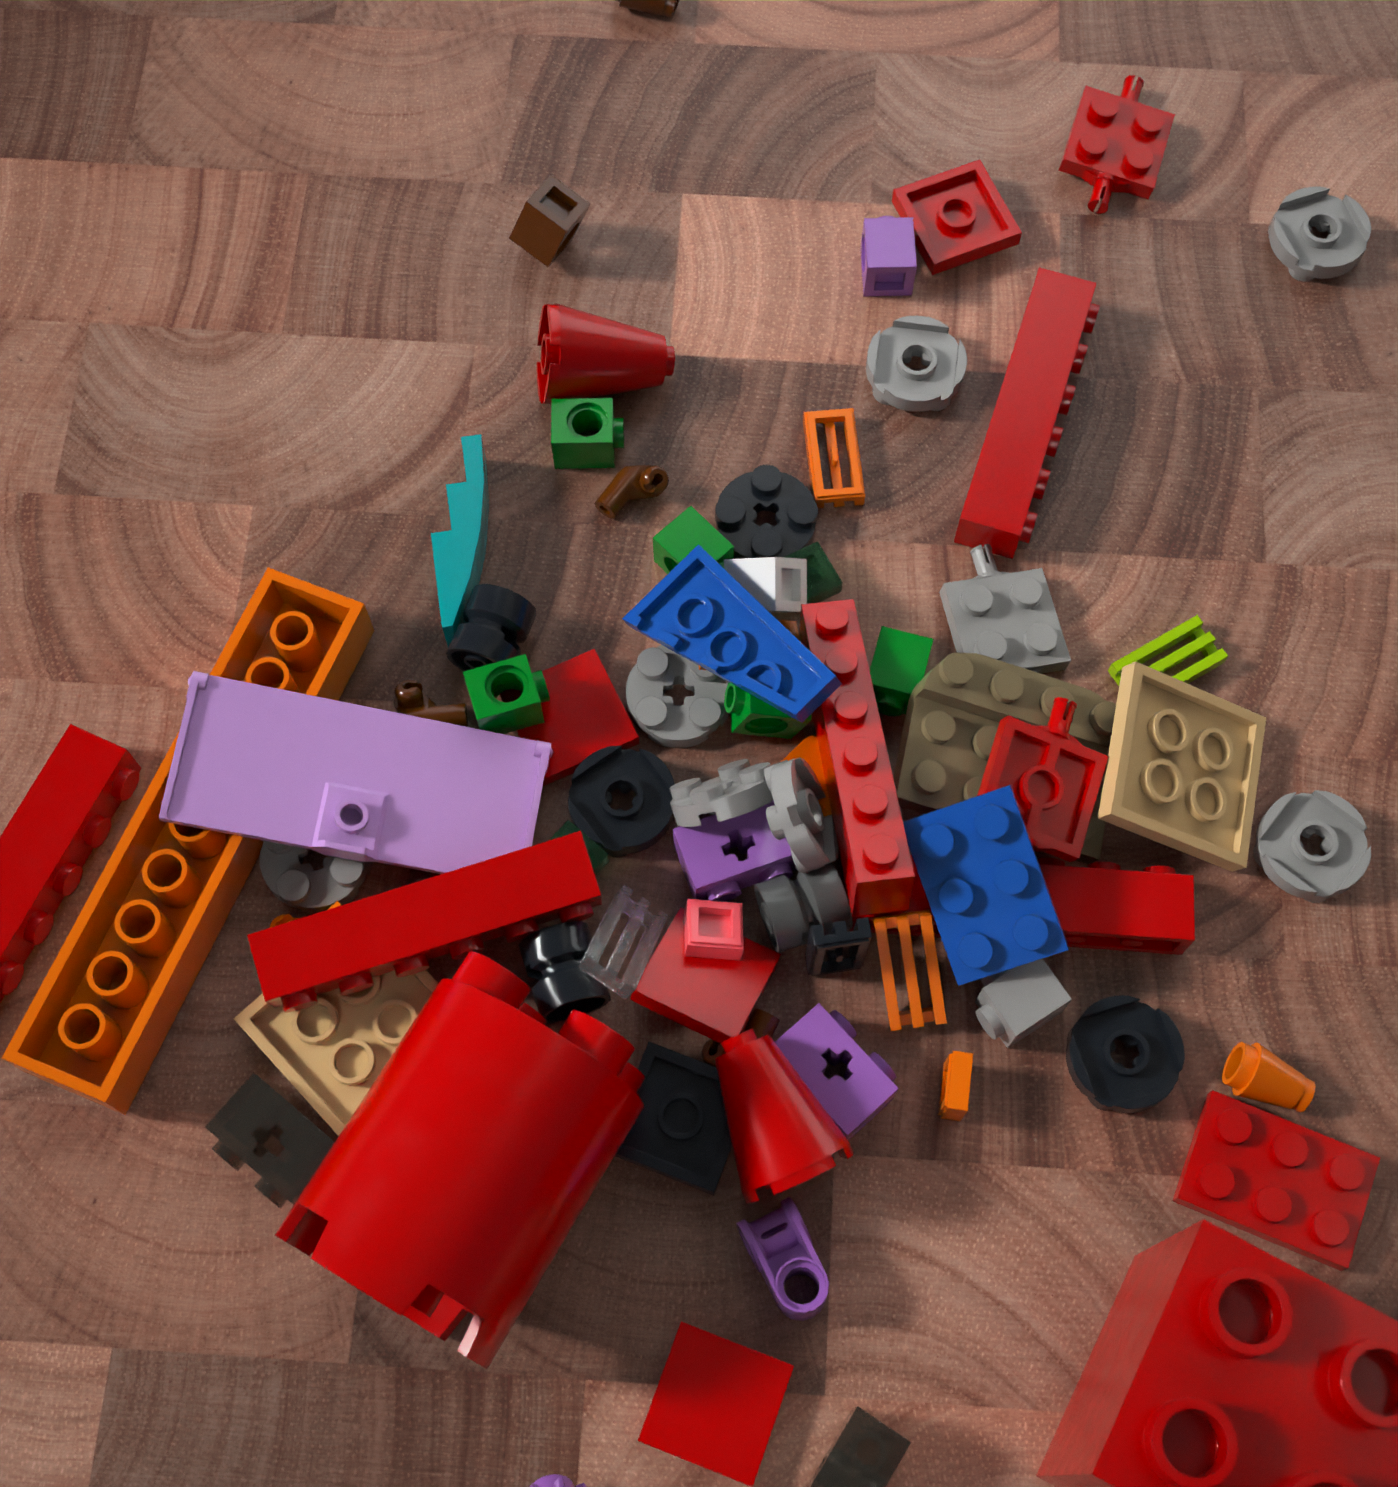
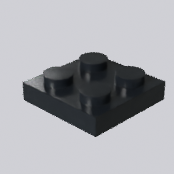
M648 1042L638 1066V1070L645 1076V1080L636 1093L642 1100L644 1108L615 1157L714 1196L733 1147L717 1068L655 1043Z

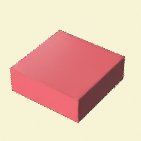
M687 899L684 909L685 956L740 961L744 951L742 903Z

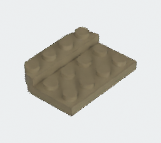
M951 653L915 685L910 695L893 777L899 806L926 814L976 797L1000 720L1009 715L1034 726H1047L1054 704L1053 701L1057 697L1069 699L1068 702L1074 701L1077 703L1069 734L1075 737L1083 746L1108 756L1116 704L1104 700L1095 692L1084 687L985 655ZM1105 770L1081 855L1077 859V861L1087 864L1100 860L1106 822L1098 819Z

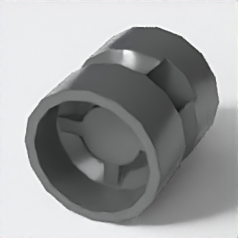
M832 862L825 864L822 868L804 874L798 871L797 879L793 881L786 875H781L754 884L758 909L770 942L777 953L807 944L810 926L822 924L824 935L831 934L834 922L845 921L847 930L852 929L853 920L849 901L840 876Z

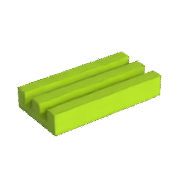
M1196 615L1110 665L1108 672L1119 686L1122 667L1135 661L1143 664L1188 637H1191L1193 641L1148 667L1163 673L1201 651L1205 658L1172 676L1189 684L1224 664L1228 655L1223 648L1218 650L1213 644L1216 640L1210 631L1207 633L1201 628L1203 622Z

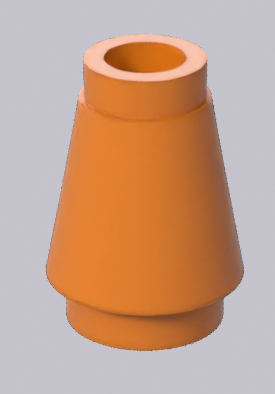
M1244 1042L1238 1043L1230 1052L1222 1072L1223 1084L1232 1087L1234 1095L1286 1109H1293L1299 1113L1307 1109L1315 1093L1314 1081L1306 1078L1302 1073L1259 1043H1254L1251 1046Z

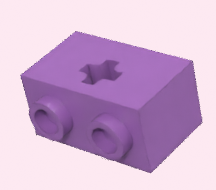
M774 801L728 820L718 822L717 816L711 815L700 819L701 826L677 827L673 829L674 849L693 899L729 902L741 894L740 889L781 875H786L788 878L793 876L792 871L797 870L794 864L787 839L777 840L768 825L766 808L773 806ZM738 847L741 854H747V859L739 861L735 854H729V849Z
M818 1003L776 1040L775 1043L849 1141L894 1099L899 1089L892 1082L896 1079V1074L880 1055L872 1052L868 1056L853 1040L857 1036L856 1031L841 1013L836 1010L828 1013ZM825 1060L833 1066L838 1065L840 1062L847 1066L844 1074L845 1081L838 1075L833 1076L831 1079L824 1076L827 1066Z

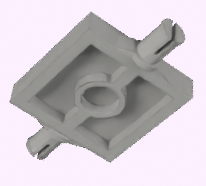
M985 544L983 549L982 545L974 547L970 551V555L972 556L977 576L973 579L943 583L939 592L956 652L985 655L1040 674L1066 670L1071 662V658L1043 568L1013 573L1000 572L997 569L991 545Z

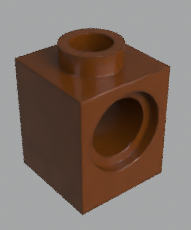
M550 175L526 201L509 239L549 267L572 241L590 203L553 175Z

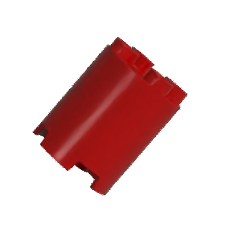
M470 951L452 979L444 978L440 980L282 1222L275 1236L309 1257L312 1254L310 1259L400 1316L407 1317L444 1342L468 1312L473 1314L474 1317L457 1351L488 1369L643 1110L644 1104L636 1093L644 1082L645 1076L628 1062L635 1048L618 1032L585 1013L572 1010L560 1031L556 1033L545 1026L547 1020L538 1011L524 1002L531 989L522 979L492 959Z

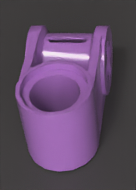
M787 1197L781 1200V1208L750 1223L745 1219L737 1222L736 1226L747 1252L758 1272H761L780 1311L790 1319L800 1321L811 1319L821 1312L828 1295V1277L813 1248L806 1225L792 1199ZM798 1274L810 1277L818 1289L816 1298L806 1304H797L791 1301L784 1291V1285L789 1278Z

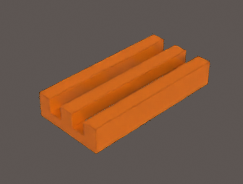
M854 408L804 412L803 426L811 490L817 507L824 508V503H833L834 507H843L846 501H853L854 506L864 505L865 489ZM834 422H843L851 479V487L843 488ZM817 423H823L832 489H824L816 431Z
M930 909L874 917L890 1031L902 1030L901 1026L911 1024L913 1028L924 1027L925 1022L935 1021L936 1025L946 1024L947 1020ZM919 924L932 1007L927 1008L921 1007L909 927ZM898 928L910 1010L899 1011L887 929Z

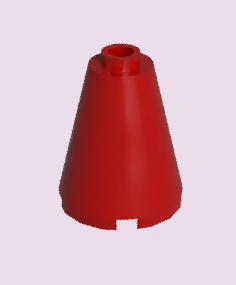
M557 303L543 305L537 346H541V362H537V390L540 403L551 405L552 399L597 398L662 386L665 376L673 375L675 350L673 346H667L664 335Z
M752 1028L721 1042L725 1054L716 1057L715 1062L741 1191L746 1203L760 1200L756 1193V1188L765 1186L766 1190L771 1188L775 1195L834 1168L836 1163L832 1154L838 1152L839 1156L845 1159H849L854 1155L848 1139L769 1034L757 1038Z

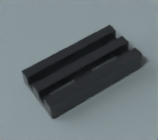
M868 917L856 919L854 930L847 932L845 921L834 922L830 935H824L822 924L810 926L805 952L808 975L818 976L861 969L872 938ZM849 946V958H843V947ZM825 950H827L828 961L823 962Z

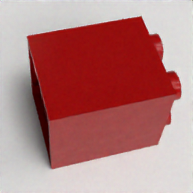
M1202 1219L1134 1256L1036 1476L1054 1487H1398V1321L1219 1226Z

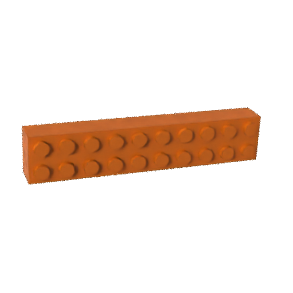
M268 567L210 675L339 701L375 630L364 603ZM179 732L2 1056L3 1060L29 1075L123 1115L127 1114L257 861L264 843L263 840L159 820L161 804Z

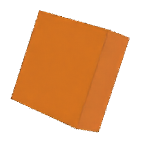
M952 1051L944 1062L938 1115H941L940 1119L961 1121L967 1113L973 1053Z

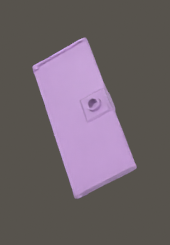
M193 671L188 679L189 688L186 696V706L159 814V820L162 822L311 849L323 855L359 862H379L437 874L447 873L532 846L544 776L548 768L549 759L553 754L552 743L272 688Z

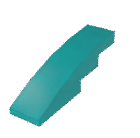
M481 434L461 437L467 482L446 484L451 530L431 533L441 625L448 647L459 624L466 623L462 614L473 588L480 583L486 555L489 490L487 459Z

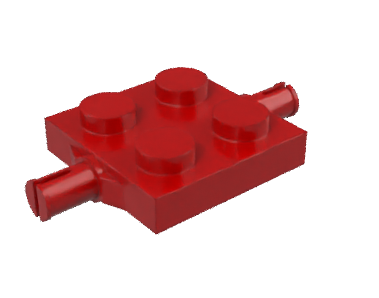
M1129 75L1124 79L1121 96L1085 86L1058 171L1080 177L1094 186L1090 201L1088 202V209L1094 212L1099 199H1101L1096 214L1107 212L1112 192L1129 193L1149 200L1155 188L1175 114L1138 102L1144 81L1141 77H1138L1132 90L1136 75Z
M1057 697L1053 701L1054 704L1047 726H1034L1009 715L1000 720L977 796L1011 785L1034 851H1043L1072 862L1080 858L1108 756L1083 746L1075 737L1069 734L1077 703L1074 701L1068 702L1069 699Z

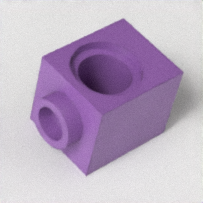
M882 216L879 218H864L860 246L863 296L912 295L917 268L913 217L896 218L893 216Z

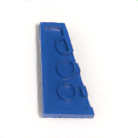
M699 544L622 618L632 629L801 723L842 685L833 672Z

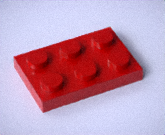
M1212 1090L1206 1096L1172 1201L1343 1271L1348 1269L1380 1157Z

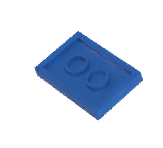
M1011 785L903 821L907 843L958 986L1069 950Z

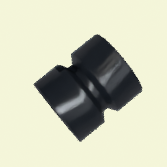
M491 584L476 585L462 614L466 623L459 624L446 652L447 658L462 671H468L520 656L521 649L517 643H523L527 639L537 615L536 608L526 598L507 588Z
M570 921L555 924L531 933L518 944L527 976L539 980L532 988L538 1012L547 1020V1023L566 1021L572 1010L585 1014L592 1013L611 1001L602 968L591 965L596 949L588 923Z

